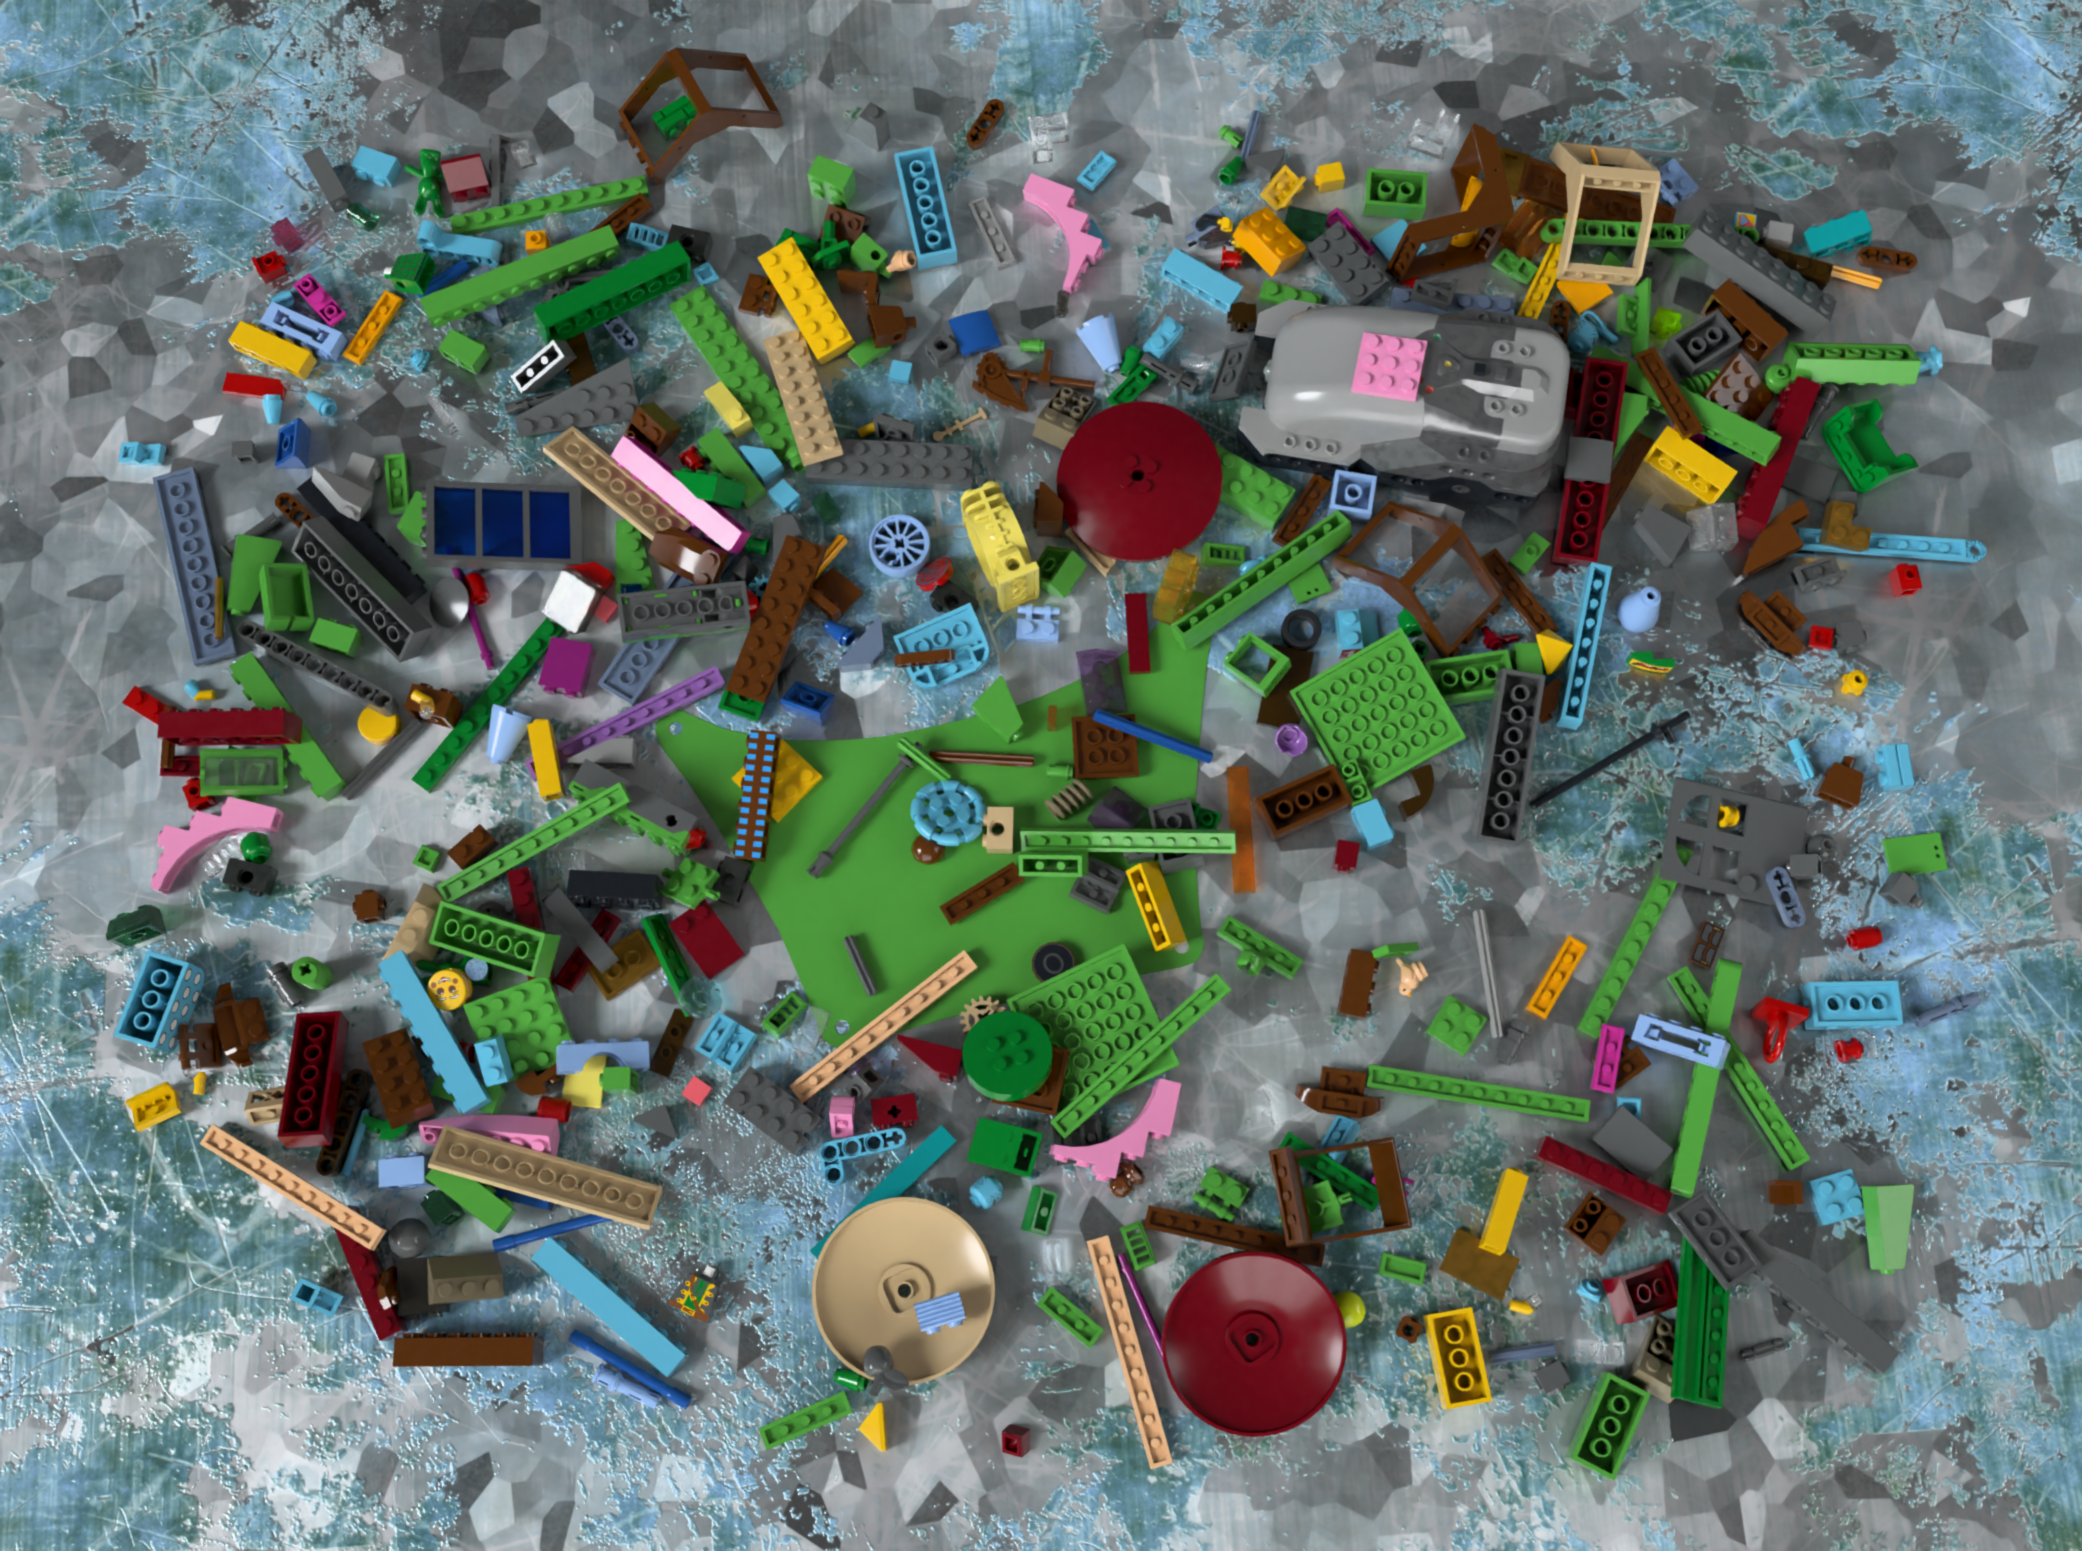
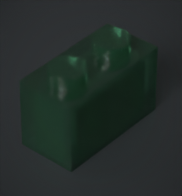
M1289 205L1284 224L1297 238L1313 242L1320 235L1323 236L1328 214Z
M439 1189L437 1191H430L424 1196L425 1200L420 1203L435 1226L448 1228L465 1215L460 1205Z

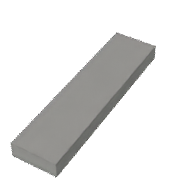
M986 195L967 202L968 208L998 271L1016 265L1017 260Z

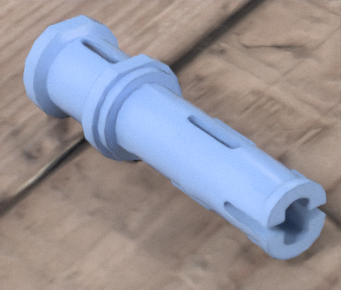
M603 1363L599 1365L593 1376V1383L598 1382L608 1387L611 1392H616L617 1390L632 1399L648 1405L654 1410L656 1409L662 1397L661 1395L623 1378L624 1375L621 1372L616 1373L606 1368Z

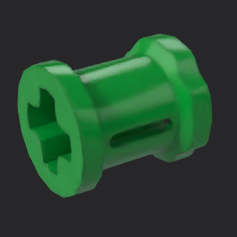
M750 535L745 544V552L761 553L765 557L768 555L770 539L766 538L764 540Z
M1420 640L1414 641L1411 645L1417 652L1421 662H1423L1429 651L1428 645Z

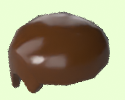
M919 835L912 843L911 853L917 862L932 865L942 859L946 846L939 845L937 841L928 840L924 836Z

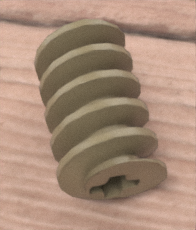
M1073 779L1072 785L1066 784V791L1059 789V796L1053 794L1051 796L1052 801L1050 799L1045 800L1047 809L1057 821L1058 816L1063 819L1066 818L1065 811L1072 814V806L1079 809L1078 801L1086 804L1085 796L1093 799L1091 791L1081 779Z

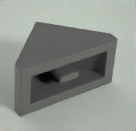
M1285 148L1246 156L1245 170L1269 183L1284 162Z
M663 1104L634 1117V1122L678 1140L679 1133L667 1105Z

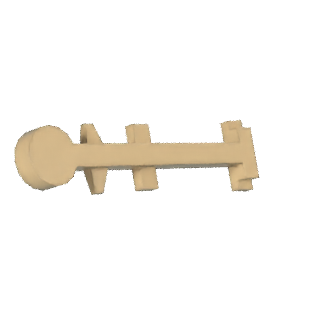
M979 407L977 408L978 414L962 422L956 420L954 421L956 425L950 428L945 425L946 430L942 432H934L933 440L941 442L946 435L953 436L952 432L958 429L961 432L964 430V426L980 418L983 420L988 418L982 408Z

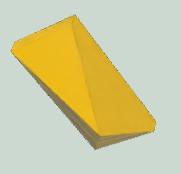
M1546 629L1536 634L1546 673L1551 675L1562 667L1573 645L1550 629Z
M884 1402L877 1403L858 1428L880 1451L887 1450Z

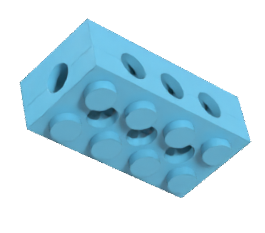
M1898 981L1809 982L1801 986L1803 1007L1809 1008V1016L1805 1019L1806 1030L1892 1029L1903 1025Z

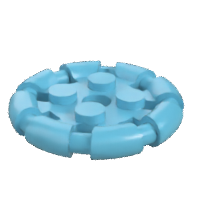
M949 779L948 781L940 780L938 783L930 782L919 789L916 793L917 797L912 800L910 808L911 818L916 823L915 828L928 840L932 839L937 841V844L944 846H959V843L963 842L967 844L977 838L983 831V814L987 813V806L983 804L982 796L970 785L960 784L961 781ZM942 790L943 794L937 795V791ZM974 805L975 809L970 810V806ZM951 811L954 813V816L948 817L943 812ZM936 828L943 830L941 834L935 831Z

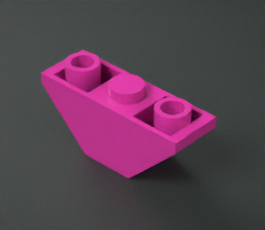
M310 273L293 284L309 306L328 326H334L347 316L343 309Z

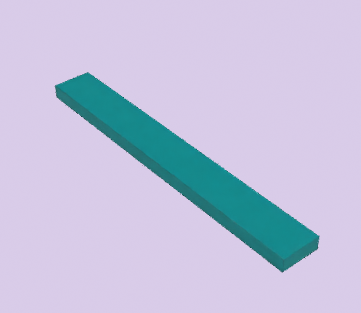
M940 1125L822 1238L810 1252L818 1259L830 1235L847 1217L874 1202L900 1197L957 1141Z

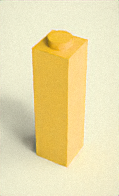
M536 719L533 723L527 724L540 797L545 802L565 798L566 792L553 725L548 719Z
M1510 1167V1169L1507 1168L1502 1172L1478 1246L1479 1248L1499 1256L1506 1251L1529 1177L1523 1174L1522 1170Z

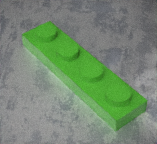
M844 1390L758 1429L766 1450H769L853 1413V1410Z

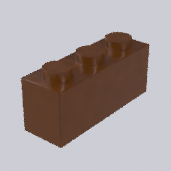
M1352 948L1348 952L1336 1016L1363 1021L1365 1016H1369L1371 1011V1003H1368L1369 995H1373L1375 989V982H1372L1373 974H1377L1379 968V961L1373 957V953Z

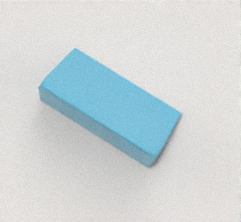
M1337 1115L1318 1149L1353 1144L1361 1126L1357 1121L1347 1116ZM1348 1151L1325 1155L1341 1164Z

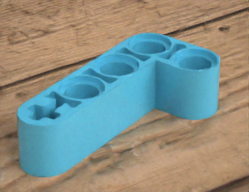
M428 220L421 222L417 236V243L422 252H428L431 257L455 261L465 259L468 263L497 266L503 245L496 240L442 232L438 224Z
M891 1128L824 1143L820 1148V1159L825 1180L832 1186L841 1185L846 1178L845 1161L900 1150L907 1143L906 1134L902 1129ZM896 1133L899 1137H902L899 1140V1144L889 1141L887 1142L888 1147H885V1141L882 1136L886 1135L887 1140L893 1139ZM872 1138L880 1139V1146L877 1149L869 1148V1141ZM850 1143H857L858 1151L854 1154H849L847 1146ZM830 1147L836 1148V1155L832 1159L825 1157V1151ZM834 1169L840 1170V1178L836 1181H831L829 1179L830 1172Z

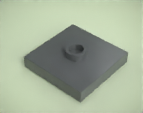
M1648 247L1643 273L1638 282L1647 277L1651 278V292L1655 293L1676 259L1654 247ZM1636 248L1624 267L1632 268Z

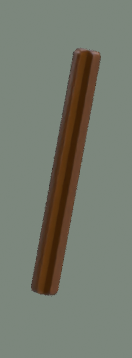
M930 750L929 756L933 760L942 763L1033 767L1035 759L1033 755L951 750Z

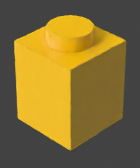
M1341 162L1317 166L1316 174L1313 175L1315 187L1318 186L1319 193L1343 189L1345 176Z

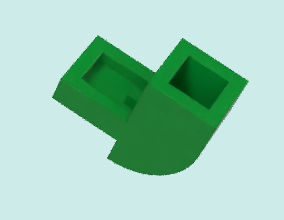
M364 1115L361 1123L368 1125L367 1130L380 1134L378 1139L387 1142H397L406 1138L412 1132L416 1121L393 1130L388 1119L382 1121Z

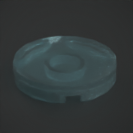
M693 977L681 986L679 1002L689 1016L705 1020L711 1018L720 1010L722 1005L721 991L712 980L706 977Z

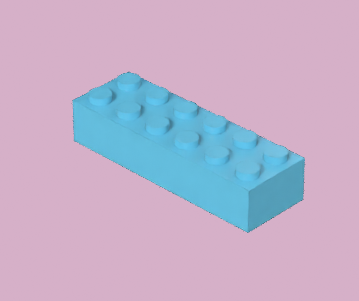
M933 146L894 153L896 171L913 247L917 257L918 269L924 270L958 263L957 249Z

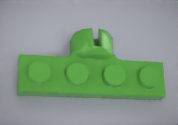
M1230 915L1227 916L1216 934L1241 950V954L1236 961L1237 966L1243 971L1246 965L1250 963L1251 967L1247 974L1251 976L1258 975L1264 966H1268L1292 980L1303 962L1301 958Z

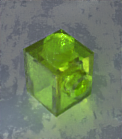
M1659 306L1651 320L1649 333L1656 335L1660 339L1669 340L1673 334L1679 333L1682 323L1679 322L1682 314Z

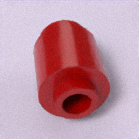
M471 573L465 577L464 585L469 594V601L476 605L485 604L490 598V593L484 577L480 573Z
M1871 925L1850 929L1848 935H1846V942L1854 951L1873 948L1882 943V933L1878 927Z

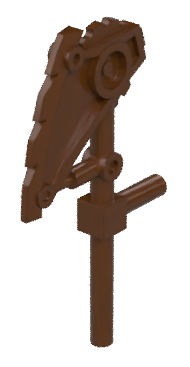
M1051 349L1046 350L1043 369L1039 373H1032L1028 369L1023 371L1010 370L1006 367V362L1002 361L997 353L988 352L983 355L981 363L977 364L976 376H979V381L976 382L973 379L972 388L982 395L984 393L989 400L997 401L1004 407L1009 408L1010 406L1016 411L1027 413L1028 406L1024 398L1030 381H1037L1038 386L1050 387L1051 384L1087 389H1095L1096 381L1053 376L1050 370L1054 351ZM1008 378L1022 379L1021 395L1015 390Z

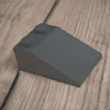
M1190 798L1148 807L1153 829H1197ZM1158 853L1163 875L1205 866L1203 853Z

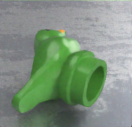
M796 444L791 446L784 456L778 458L781 463L789 462L795 472L806 470Z

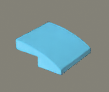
M718 1011L694 1049L735 1073L758 1035Z

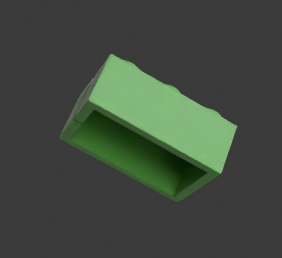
M263 563L259 572L266 631H286L287 627H289L290 631H309L314 622V613L307 564Z

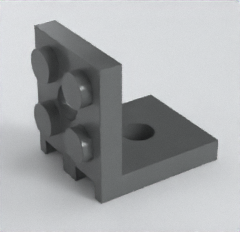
M886 413L875 414L873 419L875 440L917 442L916 426L911 421L895 419Z

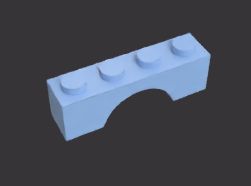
M630 1038L629 1042H620V1039H608L607 1043H598V1040L592 1039L585 1040L584 1044H575V1041L568 1040L562 1041V1044L556 1047L557 1075L580 1074L586 1061L598 1055L610 1056L617 1060L622 1067H631L636 1071H647L650 1068L649 1041H642V1038Z

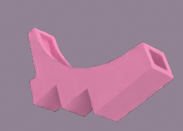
M1031 173L1023 188L1024 200L1038 206L1049 214L1058 224L1066 238L1070 251V260L1063 289L1065 295L1072 297L1074 290L1077 291L1081 284L1080 278L1082 274H1086L1089 264L1095 266L1097 260L1102 259L1105 250L1102 239L1088 234L1091 226L1088 214L1074 209L1077 202L1075 189Z
M228 796L226 802L222 805L221 816L196 810L195 815L190 820L189 831L164 825L163 830L158 835L157 844L164 849V852L159 857L157 872L152 876L151 889L167 895L174 879L184 865L206 846L226 836L254 831L278 833L284 813L275 807Z
M1162 1078L1156 1079L1151 1095L1142 1112L1118 1135L1091 1146L1069 1147L1054 1144L1050 1147L1049 1155L1055 1156L1054 1160L1067 1163L1068 1159L1076 1161L1077 1166L1089 1168V1165H1092L1090 1174L1096 1175V1180L1108 1182L1109 1179H1116L1121 1154H1123V1159L1136 1161V1158H1142L1144 1155L1148 1133H1150V1138L1163 1140V1137L1171 1135L1181 1083Z

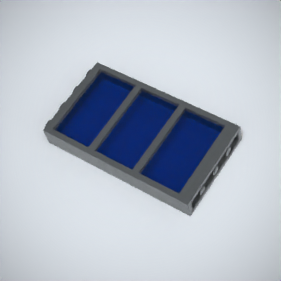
M426 480V488L422 487V500H426V507H422V520H426V527H422V540H426V547H422V559H426V567L563 571L565 567L583 564L581 487Z

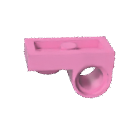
M832 1095L829 1112L832 1137L849 1138L854 1136V1096Z

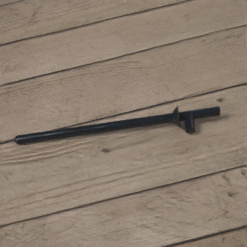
M1684 711L1660 726L1651 723L1650 732L1530 802V807L1532 809L1538 808L1653 739L1664 741L1665 736L1669 745L1673 744L1677 740L1671 729L1691 717L1689 712Z

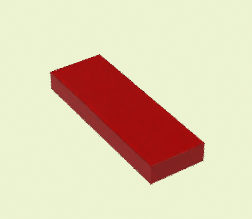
M227 372L222 391L224 394L263 399V395H281V400L284 402L288 382L282 379Z

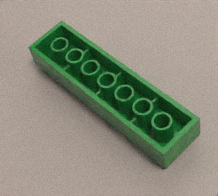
M678 240L668 243L656 251L648 252L645 256L637 260H631L620 268H614L601 277H595L586 284L574 287L571 291L558 294L547 302L539 303L533 308L536 329L546 345L553 339L566 341L581 332H585L690 282V258Z

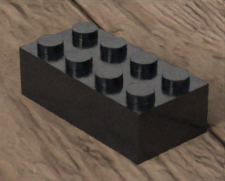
M569 870L567 896L580 908H590L591 905H599L601 909H612V906H617L622 910L632 911L635 907L642 908L643 911L654 912L655 909H662L663 894L661 890L664 887V883L657 874Z

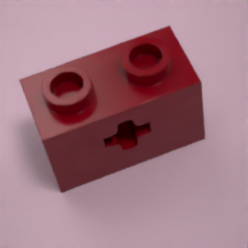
M915 1093L870 1099L873 1125L875 1128H879V1131L891 1129L895 1125H901V1128H909L915 1126V1122H919ZM893 1108L901 1111V1113L897 1114V1118L889 1115V1113L893 1112Z

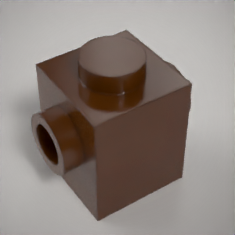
M372 889L363 890L362 894L354 895L355 902H353L352 907L354 914L357 916V921L362 924L385 921L384 910L387 909L385 897Z

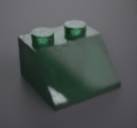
M146 904L138 907L134 912L118 914L115 919L109 921L106 933L107 941L126 949L167 933L160 909Z

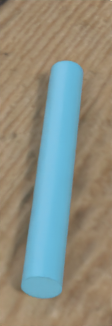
M362 1110L341 1174L347 1176L351 1174L367 1126L361 1122L364 1115L370 1116V1110Z

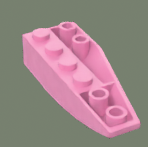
M471 1115L435 1119L419 1123L422 1142L436 1146L445 1124L553 1156H557L560 1139L558 1119L519 1115Z

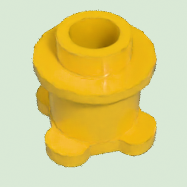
M1859 670L1844 674L1842 676L1843 686L1841 687V692L1843 694L1852 693L1855 696L1862 694L1863 689L1868 684L1866 674Z
M1720 803L1717 823L1720 827L1735 826L1740 818L1738 808L1731 805L1724 807Z

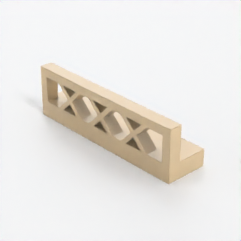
M285 1086L249 1092L244 1111L251 1126L280 1122L283 1098H276L284 1095ZM264 1098L260 1102L254 1103L255 1099Z

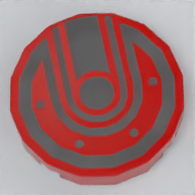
M939 557L929 562L917 575L916 583L918 587L923 591H933L935 589L934 586L945 584L953 574V562L948 557Z

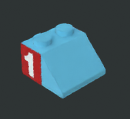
M1359 608L1337 610L1334 620L1339 658H1348L1379 640L1376 614Z

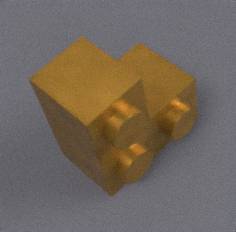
M1833 500L1826 504L1818 544L1862 552L1868 550L1872 529L1851 525L1855 504Z

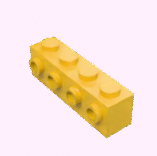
M240 321L228 340L235 350L303 381L307 379L317 362L309 348L305 346L298 347L287 338H278L272 331L266 330L265 332L252 322L247 324Z
M1143 862L1128 869L1126 874L1155 951L1170 950L1187 942L1158 862Z

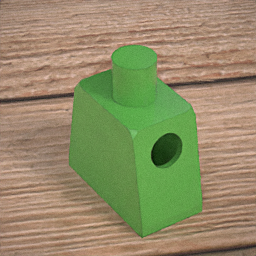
M863 232L851 247L849 262L863 272L872 271L878 275L881 273L887 279L894 273V271L887 272L886 269L889 265L887 263L889 254Z

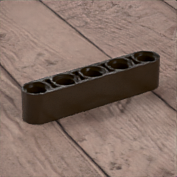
M353 1069L346 1077L337 1104L332 1145L322 1146L316 1163L317 1172L323 1176L334 1178L342 1172L359 1118L373 1084L372 1075L364 1070ZM359 1075H363V1082L360 1085H357V1077ZM355 1096L356 1103L350 1107L348 1104L349 1100ZM348 1118L349 1123L347 1127L342 1129V1120ZM340 1139V1148L338 1150H334V1142ZM332 1161L333 1169L327 1172L326 1165Z

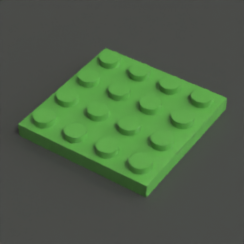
M536 977L463 1005L477 1041L498 1034L503 1035L514 1074L508 1082L521 1078L532 1069L538 1072L553 1066L556 1063V1047L561 1045L562 1041H574L550 977L549 979Z

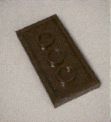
M1273 644V648L1290 659L1291 667L1266 698L1262 696L1256 725L1275 729L1287 723L1300 725L1302 713L1289 691L1309 680L1314 652ZM1272 658L1269 659L1267 673L1276 663Z

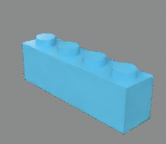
M1174 248L1162 265V277L1225 313L1231 311L1232 304H1236L1242 296L1243 286L1238 281L1230 280L1220 271L1209 268L1203 261L1195 260L1183 250Z

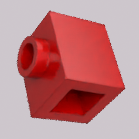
M1901 563L1896 565L1889 573L1894 597L1915 595L1923 588L1917 564L1908 565V563Z

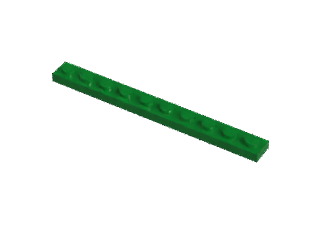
M546 617L411 780L428 793H431L490 722L493 704L503 706L546 655L551 636L560 638L565 632L564 628L549 617Z

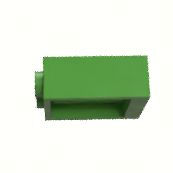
M1250 631L1246 636L1243 635L1239 639L1236 649L1226 655L1223 663L1227 672L1264 698L1270 694L1291 667L1288 657ZM1252 646L1276 661L1275 665L1259 684L1235 668Z

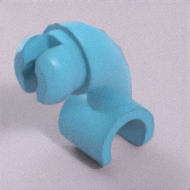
M1262 555L1257 559L1244 562L1240 565L1238 572H1241V576L1267 559L1268 556Z

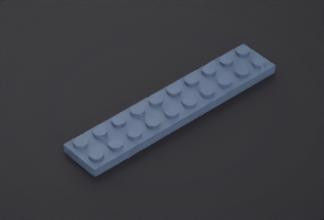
M192 466L153 477L194 665L199 667L237 656L238 651L229 612L226 610L225 594L224 639H215V578L220 577L196 469Z
M703 531L698 537L716 547L720 546L716 542L707 539ZM730 553L728 555L719 582L739 553ZM673 573L663 589L696 585L694 582ZM681 637L625 643L597 683L598 686L634 707Z

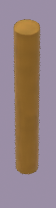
M221 577L215 578V639H224V578Z

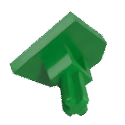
M827 220L823 223L821 251L810 259L814 272H824L850 260V245L847 240L840 243L837 242L835 238V223L833 221Z

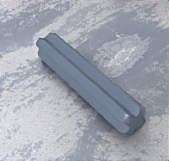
M1253 110L1240 153L1244 164L1246 156L1252 154L1262 117L1260 111Z
M1553 1342L1491 1350L1488 1352V1359L1490 1364H1499L1555 1356L1556 1346Z

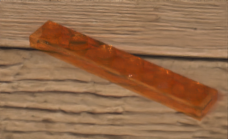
M1248 766L1227 767L1230 830H1236L1237 852L1236 854L1231 853L1233 894L1255 893Z

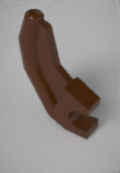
M391 1266L382 1273L377 1292L384 1310L400 1302L396 1283L402 1277L401 1273L403 1270L401 1267Z

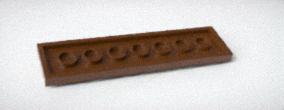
M1528 157L1524 164L1516 195L1567 213L1566 174L1559 167ZM1583 187L1578 217L1584 220L1641 222V196L1621 190ZM1657 203L1653 223L1673 224L1676 209ZM1627 231L1628 235L1633 237L1632 233Z
M786 535L759 608L756 611L726 687L728 692L767 704L827 551L826 547Z

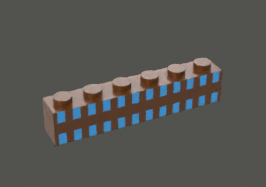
M750 730V735L746 739L748 754L745 756L743 763L746 771L745 777L741 780L743 795L738 803L740 819L736 822V833L738 835L737 841L733 845V854H735L736 859L766 862L781 734L777 732Z

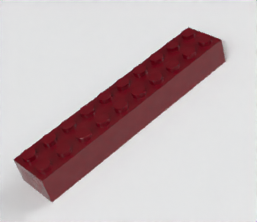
M1586 357L1582 368L1572 437L1614 442L1613 465L1629 362ZM1565 479L1552 562L1588 567L1591 562L1597 563L1610 483L1602 484L1588 480L1580 482Z

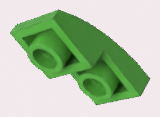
M1355 758L1335 766L1353 801V807L1373 800Z

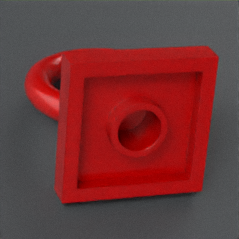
M1765 996L1750 1009L1749 1018L1764 1021L1768 1024L1762 1048L1765 1062L1772 1064L1777 1061L1785 1046L1788 1028L1794 1029L1808 1018L1809 1008ZM1779 1028L1778 1036H1777V1039H1776V1043H1775L1774 1048H1773V1050H1772L1773 1038H1774L1776 1029Z

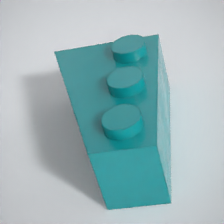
M1855 210L1840 219L1834 218L1819 227L1812 226L1808 228L1803 234V241L1810 258L1818 260L1834 256L1838 250L1846 249L1847 252L1854 250L1853 247L1871 246L1873 230L1865 210Z

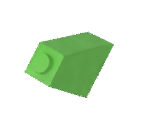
M1000 676L972 704V711L1010 744L1013 740L1017 741L1023 735V722L1004 678Z

